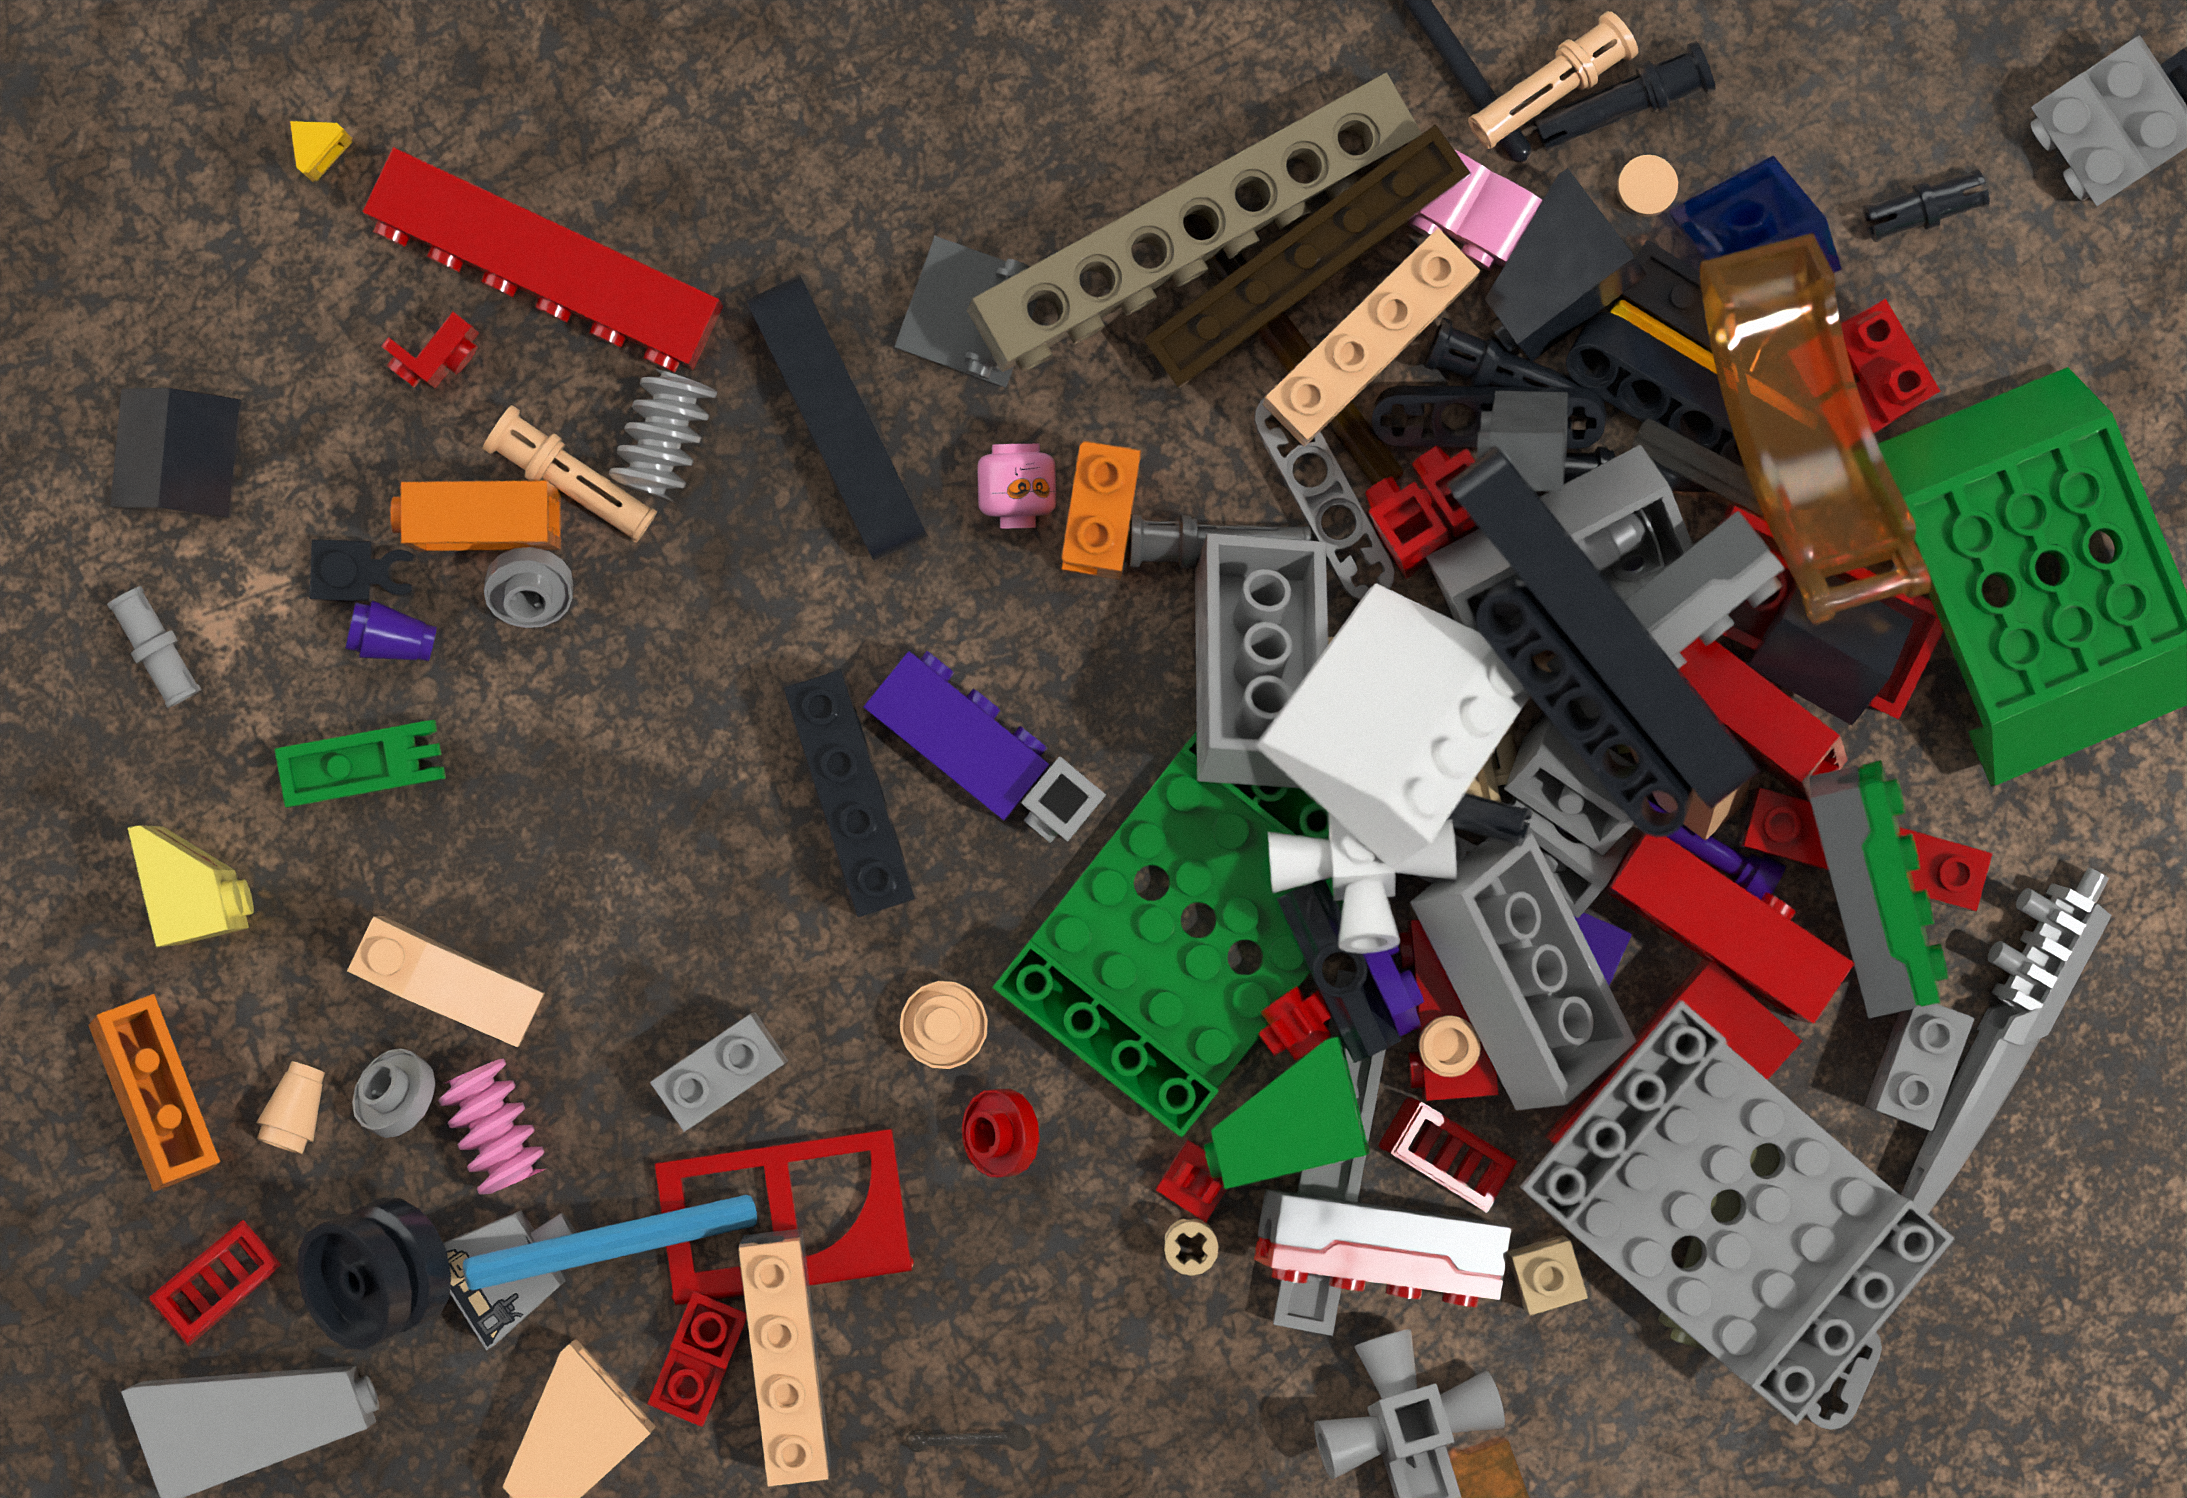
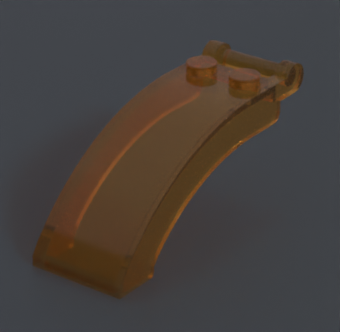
M1813 233L1702 261L1699 270L1706 322L1730 424L1757 501L1803 595L1804 608L1810 621L1813 624L1831 620L1835 617V612L1903 593L1907 597L1928 593L1931 587L1930 576L1926 564L1914 543L1916 535L1915 521L1883 459L1864 411L1842 333L1835 293L1836 278ZM1891 559L1897 568L1895 571L1832 588L1828 587L1824 579L1825 577Z

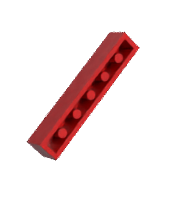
M394 147L362 211L370 220L376 222L372 232L402 247H406L409 238L430 247L427 254L428 259L458 273L463 263L484 273L481 280L482 284L513 298L517 289L535 296L539 299L534 308L562 322L567 323L571 314L592 323L589 334L613 346L621 348L625 339L646 348L643 359L672 373H676L679 364L694 370L724 307L721 301L712 295Z

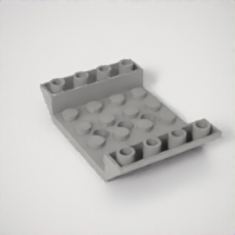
M1679 1000L1520 1187L1554 1219L1715 1358L1797 1425L1955 1238L1910 1199L1896 1193L1726 1045L1727 1040L1683 1001ZM1764 1143H1772L1780 1154L1779 1166L1770 1175L1757 1176L1750 1166L1751 1154L1757 1146ZM1722 1190H1735L1741 1201L1738 1215L1731 1221L1717 1222L1711 1213L1712 1199ZM1684 1236L1697 1237L1702 1247L1699 1261L1689 1268L1676 1267L1671 1257L1674 1243Z

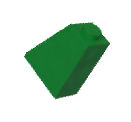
M1341 1036L1323 1041L1211 1129L1214 1142L1205 1143L1204 1147L1208 1167L1213 1179L1222 1177L1224 1187L1228 1189L1370 1154Z

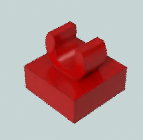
M1188 1138L1155 1188L1156 1191L1205 1223L1227 1191L1222 1177L1212 1178L1205 1149Z

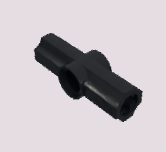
M1322 879L1308 883L1276 898L1311 972L1313 982L1318 987L1353 1063L1373 1056L1402 1041L1367 969L1364 956L1361 953L1344 951L1338 946L1342 914L1336 901H1334L1326 880ZM1336 952L1346 953L1355 964L1353 979L1347 985L1341 987L1329 985L1322 974L1323 962L1329 955Z

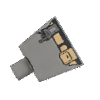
M520 1210L443 1243L447 1250L451 1270L450 1294L486 1350L502 1340L566 1280L561 1271H556L482 1289L470 1290L464 1279L463 1261L466 1258L577 1233L563 1213H560L534 1230L525 1214Z

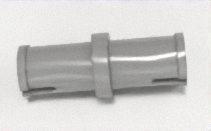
M138 586L115 598L107 605L115 614L135 649L130 653L136 664L143 662L165 700L166 707L170 708L202 689L199 684H196L174 646L178 642L172 630L166 632L143 593L142 586Z

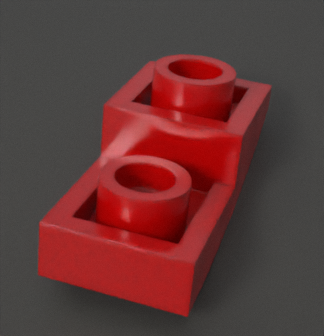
M693 1291L647 1405L704 1427L747 1321V1313Z

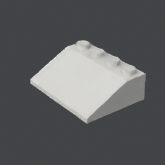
M1376 583L1364 595L1256 744V747L1393 869L1431 843L1531 695L1483 638L1481 633Z

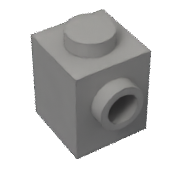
M1059 756L1021 802L1030 810V813L1023 821L1050 843L1058 834L1068 842L1106 797V794Z

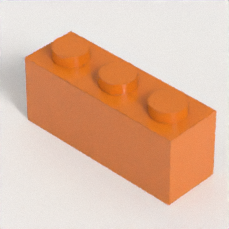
M152 994L97 1014L88 1026L153 1192L213 1169L220 1163V1160L155 995Z

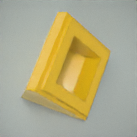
M290 121L296 167L312 182L314 180L318 181L348 148L353 138L337 123Z

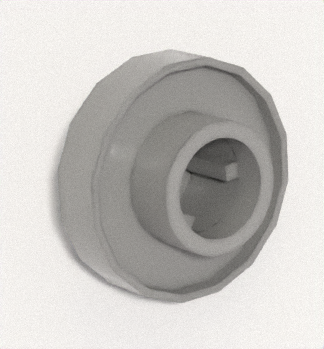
M534 547L514 548L500 554L488 567L484 581L486 605L496 617L507 624L523 628L544 627L558 621L570 607L573 598L571 570L561 558L550 551Z
M402 1048L389 1050L378 1056L363 1071L355 1086L352 1101L355 1118L361 1126L384 1138L400 1136L412 1129L425 1115L433 1099L435 1088L433 1069L426 1060Z

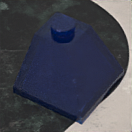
M1774 155L1669 210L1671 219L1723 283L1791 297L1842 270L1825 215Z

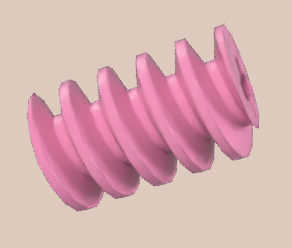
M504 1058L490 1062L443 1083H450L451 1088L438 1100L440 1106L459 1105L461 1108L448 1121L450 1128L469 1127L470 1132L457 1145L459 1150L478 1149L480 1152L467 1166L469 1172H488L490 1175L477 1188L479 1194L494 1193L546 1170L532 1168V1165L544 1154L543 1147H523L522 1145L535 1131L533 1124L514 1125L512 1122L525 1110L523 1102L504 1103L503 1101L515 1088L514 1081H495L493 1078L506 1065Z

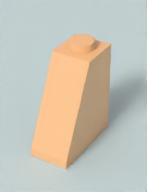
M576 1338L560 1352L504 1482L503 1488L510 1495L508 1498H581L649 1436L656 1427Z

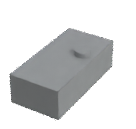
M1207 533L1195 567L1197 781L1302 788L1258 749L1256 744L1328 646L1326 542Z
M1532 833L1527 834L1523 845L1520 847L1499 839L1482 842L1456 864V880L1439 878L1410 902L1516 1111L1568 1104L1636 1042Z

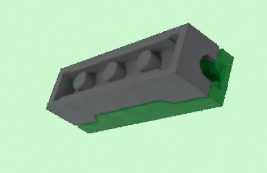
M1882 760L1862 764V767L1853 766L1810 776V800L1853 962L1855 963L1868 1018L1914 1009L1919 1005L1923 1007L1940 1003L1939 981L1949 979L1941 943L1930 945L1925 926L1935 924L1927 889L1916 891L1911 871L1919 870L1920 863L1913 835L1901 836L1896 816L1906 814V809L1898 778L1886 779Z

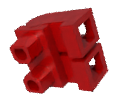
M1886 299L1776 359L1803 406L1855 375L1860 379L1859 382L1808 411L1817 418L1816 429L1821 437L1830 442L1839 455L1941 392Z
M1435 446L1419 456L1412 463V468L1424 486L1422 490L1418 488L1415 482L1401 490L1391 476L1384 478L1365 491L1370 507L1368 511L1373 520L1375 532L1406 579L1428 563L1426 556L1480 529L1447 486L1448 482L1475 462L1468 449L1450 458L1439 446Z

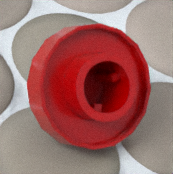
M1011 1088L984 1090L974 1096L965 1109L962 1122L963 1145L969 1160L979 1172L988 1177H1008L1018 1175L1029 1168L1037 1154L1040 1140L1039 1125L1033 1107L1022 1094Z

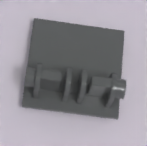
M934 236L894 348L1006 388L1014 366L1001 372L969 316L967 308L972 298L1030 266L1009 258L1004 261ZM1038 299L1027 304L1028 315L1031 319Z

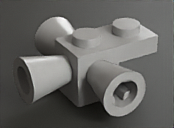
M1411 1329L1381 1336L1354 1346L1382 1400L1367 1407L1370 1415L1368 1417L1314 1422L1318 1450L1329 1477L1333 1480L1382 1454L1395 1498H1462L1446 1446L1455 1442L1452 1433L1503 1429L1505 1427V1416L1501 1398L1490 1373L1483 1371L1440 1395L1437 1384L1417 1389Z

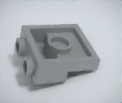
M2140 35L2031 107L2037 116L2036 119L2030 122L2035 136L2049 152L2058 147L2070 165V168L2063 172L2070 189L2081 201L2091 197L2096 206H2099L2187 148V105Z

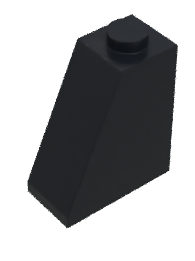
M1568 168L1555 179L1485 298V301L1497 315L1495 319L1488 323L1491 329L1509 352L1520 346L1531 361L1535 360L1647 276V273Z

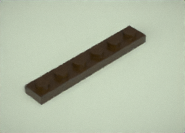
M1435 124L1143 338V340L1176 386L1181 388L1468 178L1471 172Z

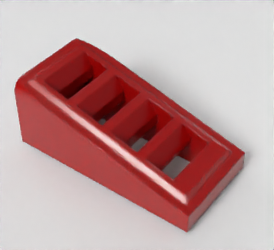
M1410 1096L1401 1105L1379 1143V1148L1486 1213L1518 1162L1428 1105ZM1425 1120L1428 1121L1411 1150H1407ZM1444 1131L1449 1135L1430 1164L1425 1159L1441 1132ZM1466 1144L1470 1148L1453 1177H1451L1446 1172L1462 1145ZM1485 1156L1491 1161L1476 1187L1472 1190L1466 1184L1482 1157Z
M242 1220L149 1297V1301L189 1347L275 1273L282 1264L248 1224ZM237 1242L259 1267L251 1275L229 1251ZM218 1259L240 1283L232 1291L210 1267ZM199 1275L221 1299L214 1306H211L191 1283ZM181 1291L201 1314L194 1322L188 1318L173 1300Z

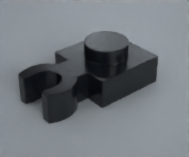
M312 539L309 599L315 601L371 602L373 600V585H381L387 592L397 596L412 595L415 593V586L405 583L397 584L392 578V570L400 562H416V555L406 550H393L385 554L381 559H374L375 543L372 541Z

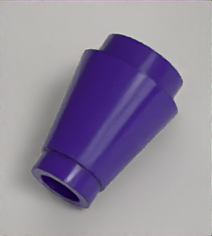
M374 600L371 601V605L356 602L345 649L360 652L359 658L419 659L429 662L437 627L427 625L423 621Z

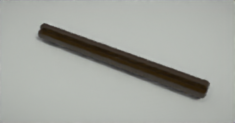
M1199 215L1184 217V228L1192 238L1206 240L1212 237V228L1204 217ZM1225 251L1205 261L1220 282L1247 263L1241 254L1229 259ZM1285 312L1258 331L1288 373L1313 351ZM1352 401L1328 423V426L1373 485L1391 476L1395 482L1402 477V467L1381 439L1378 438Z

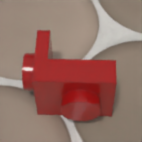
M452 312L416 358L389 337L381 347L393 355L386 366L415 388L420 380L423 379L436 389L450 370L454 374H458L470 362L478 349V346L473 341L479 332L455 312Z

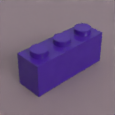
M908 651L864 705V708L1005 821L1050 766L1041 758L1047 747L1021 726L1011 734L994 719L1001 710L974 688L967 696H964L949 684L948 681L954 672L930 652L926 651L918 659Z

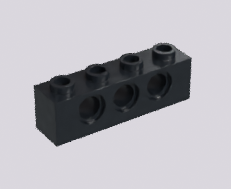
M840 669L784 687L857 917H863L918 899L845 672Z

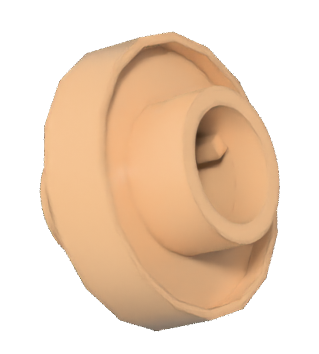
M936 981L922 986L908 998L901 1012L900 1033L906 1049L917 1061L931 1068L951 1069L966 1064L980 1051L987 1037L988 1017L983 1002L971 989L957 982Z

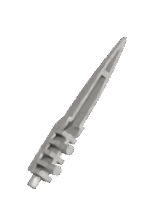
M2087 868L2076 891L2051 883L2046 894L2052 897L2051 900L2030 888L2023 890L2016 901V908L2039 921L2034 932L2027 930L2023 932L2020 941L2027 944L2025 949L2021 953L2004 942L1998 941L1991 947L1988 953V961L2011 974L2005 985L1996 983L1991 992L1998 996V999L2003 1003L1988 1008L1977 1028L1980 1032L1944 1099L1933 1131L1929 1130L1901 1194L1915 1203L1927 1215L1956 1177L1990 1126L2040 1039L2047 1036L2051 1031L2112 916L2097 904L2109 878L2092 868Z

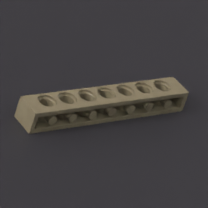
M1386 72L972 298L967 312L1001 372L1015 365H1018L1022 373L1026 372L1053 355L1049 348L1053 344L1068 336L1076 344L1103 329L1105 325L1101 318L1113 311L1122 308L1125 315H1129L1145 307L1157 298L1153 289L1172 279L1176 286L1180 287L1199 277L1208 270L1204 261L1225 251L1227 257L1231 259L1256 245L1260 241L1256 233L1276 223L1281 231L1301 221L1311 213L1307 206L1308 204L1324 195H1327L1330 201L1359 181V176L1378 167L1422 133ZM1342 131L1356 133L1364 143V154L1350 155L1346 153L1339 145L1338 133ZM1301 159L1307 162L1313 170L1314 181L1303 184L1293 180L1287 171V161ZM1240 187L1255 189L1262 197L1263 209L1257 212L1244 210L1236 201L1235 189ZM1188 215L1204 217L1212 228V237L1206 240L1192 238L1184 228V217ZM1138 243H1148L1154 246L1160 254V266L1148 269L1138 265L1132 256V246ZM1087 271H1095L1102 274L1108 281L1109 294L1103 297L1088 295L1080 285V274ZM1037 299L1050 302L1057 311V322L1049 326L1035 323L1028 315L1027 304Z

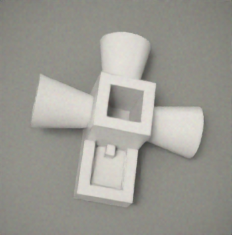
M1329 812V840L1268 832L1272 892L1275 893L1332 877L1334 901L1344 900L1338 946L1347 952H1379L1391 949L1400 943L1387 897L1395 896V872L1456 880V855L1452 819L1444 822L1430 844L1393 869Z

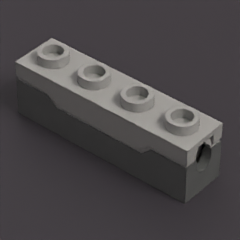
M1737 511L1624 602L1674 664L1680 668L1687 662L1680 654L1681 651L1698 638L1701 639L1705 646L1716 640L1735 624L1728 616L1729 613L1746 600L1749 601L1753 608H1756L1783 586L1776 576L1786 568L1776 555L1770 552L1771 549L1743 514ZM1558 655L1546 664L1552 672L1562 669ZM1585 696L1573 698L1576 702L1580 703L1579 706L1589 719L1600 716V709L1591 698Z

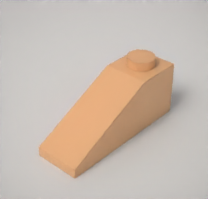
M373 916L347 970L404 999L515 1047L520 1046L545 994L385 916Z

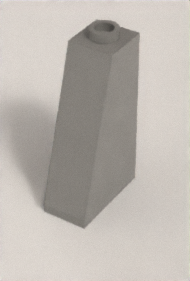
M356 1366L151 1380L140 1382L121 1391L160 1498H184L365 1430L376 1422L373 1412L380 1408L378 1397L368 1376L360 1378Z

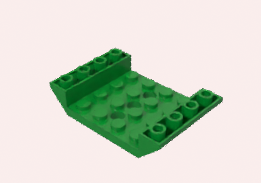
M2069 367L1853 454L1875 509L1892 504L1983 724L1968 731L1991 787L2187 706V591L2113 413ZM2095 531L2108 535L2114 544V555L2108 564L2099 563L2089 552V539ZM2041 553L2054 556L2060 563L2061 577L2055 586L2046 585L2036 575L2035 564ZM1988 575H1995L2001 578L2008 588V599L2001 608L1992 607L1983 598L1982 583Z
M1197 730L992 987L1181 1138L1219 1092L1218 1088L1258 1039V1033L1269 1025L1261 1011L1294 987H1299L1310 973L1307 963L1276 898L1303 885L1275 893L1272 892L1268 832L1329 840L1328 811L1303 788L1197 781ZM1148 865L1162 868L1167 873L1169 879V888L1166 894L1154 901L1141 898L1134 887V878L1137 872ZM1329 877L1325 880L1334 897L1332 877ZM1335 900L1342 914L1344 900ZM1196 902L1205 903L1210 906L1216 917L1212 932L1201 938L1189 936L1181 926L1182 912L1188 905ZM1240 940L1255 942L1262 952L1260 967L1254 973L1248 975L1234 972L1228 963L1229 949Z

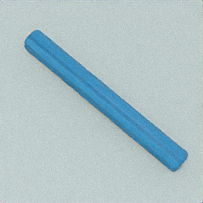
M742 1195L466 1258L463 1261L464 1279L470 1290H477L752 1227L757 1223L756 1206L750 1195Z

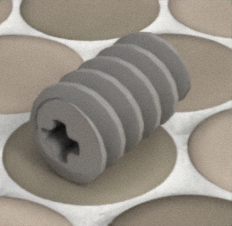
M656 369L661 374V377H643L640 382L641 387L651 394L653 399L634 400L632 405L633 409L646 419L645 422L626 423L624 428L625 432L638 443L637 445H620L617 448V454L628 462L630 466L611 468L609 476L623 486L674 502L665 494L666 489L685 488L686 482L672 471L673 467L692 466L694 459L680 449L681 444L700 443L702 439L699 434L688 426L689 421H704L709 418V414L696 404L697 398H716L717 391L683 376Z

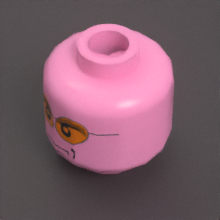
M1040 443L992 445V454H987L978 461V504L982 513L988 516L1000 517V528H1036V516L1049 514L1055 509V461L1050 455L1040 452Z

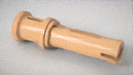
M1607 11L1598 18L1599 25L1576 41L1567 39L1561 43L1555 52L1556 58L1524 81L1518 83L1486 108L1470 116L1468 123L1479 142L1487 149L1494 147L1498 141L1539 115L1543 110L1573 89H1590L1598 83V75L1621 59L1630 61L1638 55V46L1626 24L1616 14ZM1540 89H1542L1541 92H1539L1537 95H1535L1534 97H1532V98L1529 99L1527 102H1525L1524 104H1522L1521 106H1519L1517 109H1515L1514 111H1512V112L1510 113V111H1511L1513 108H1515V107L1518 106L1520 103H1522L1523 101H1525L1526 99H1528L1530 96H1532L1533 94H1535L1536 92H1538Z
M511 405L489 434L482 449L489 454L497 451L524 469L525 478L530 481H542L543 479L583 505L587 510L595 513L637 543L651 524L657 511L653 508L650 509L610 480L563 450L565 444L561 442L562 438L556 434L548 437L519 417L520 410Z

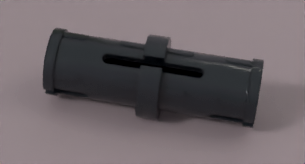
M1976 169L1968 174L1930 186L1927 182L1913 185L1911 193L1872 205H1864L1863 214L1865 222L1887 215L1890 216L1889 221L1868 227V232L1874 242H1879L1883 238L1921 225L1926 230L1940 226V219L1979 207H1987L1990 205L1988 189L1968 196H1963L1962 194L1964 190L1986 184L1980 170Z

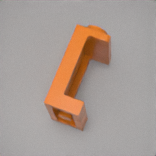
M1082 442L1080 444L1062 553V571L1121 580L1141 450L1092 442Z

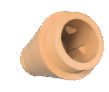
M291 1061L288 1071L285 1072L256 1122L261 1125L257 1140L293 1153L303 1154L307 1141H314L323 1086L322 1081L325 1072Z

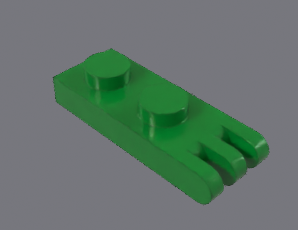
M436 720L275 748L285 808L446 779L444 767L433 766L420 770L419 760L442 755L440 743L418 747L415 744L414 736H428L438 732Z

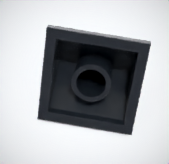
M174 388L121 389L110 507L231 518L242 400Z
M1807 561L1747 665L1756 672L1853 726L1889 680L1914 621Z

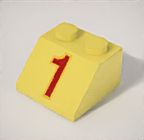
M139 825L128 828L156 947L182 945L249 928L246 915L254 913L251 892L245 879L237 880L234 869L165 827Z

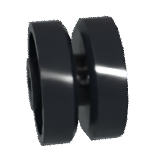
M383 1197L358 1208L350 1214H343L323 1222L306 1233L298 1249L297 1276L302 1298L313 1320L331 1340L346 1349L366 1350L390 1339L400 1332H406L440 1315L450 1297L451 1270L447 1250L430 1220L419 1208L401 1198Z

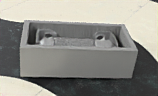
M1641 445L1564 484L1563 491H1551L1540 497L1623 601H1626L1693 547L1668 482ZM1481 529L1426 556L1454 620L1479 633L1476 616L1480 605L1490 590L1497 583L1504 580L1517 579L1523 581ZM1499 601L1494 604L1495 613L1502 622L1510 625L1523 622L1522 612L1514 603ZM1537 649L1532 654L1535 656L1547 649Z

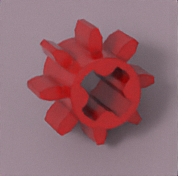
M1296 986L1261 1011L1269 1025L1263 1028L1258 1035L1274 1057L1287 1049L1293 1059L1297 1061L1332 1036L1323 1023L1331 1018V1014L1318 990L1305 998L1298 986Z

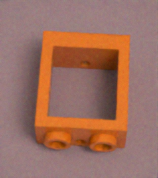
M548 481L401 482V497H392L391 500L392 532L401 533V543L417 551H510L514 548L526 547L542 550H561V491Z

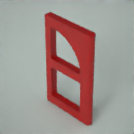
M892 1128L655 1163L662 1214L687 1208L683 1185L684 1177L764 1166L773 1232L798 1229L789 1162L870 1151L871 1179L862 1211L852 1227L838 1241L821 1251L806 1255L809 1284L812 1286L912 1271L914 1260L910 1255ZM692 1241L666 1246L673 1290L671 1297L675 1305L688 1304L693 1291L714 1300L744 1296L741 1265L696 1271Z

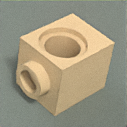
M1560 1235L1507 1251V1257L1523 1309L1530 1316L1588 1298L1571 1240L1566 1236Z

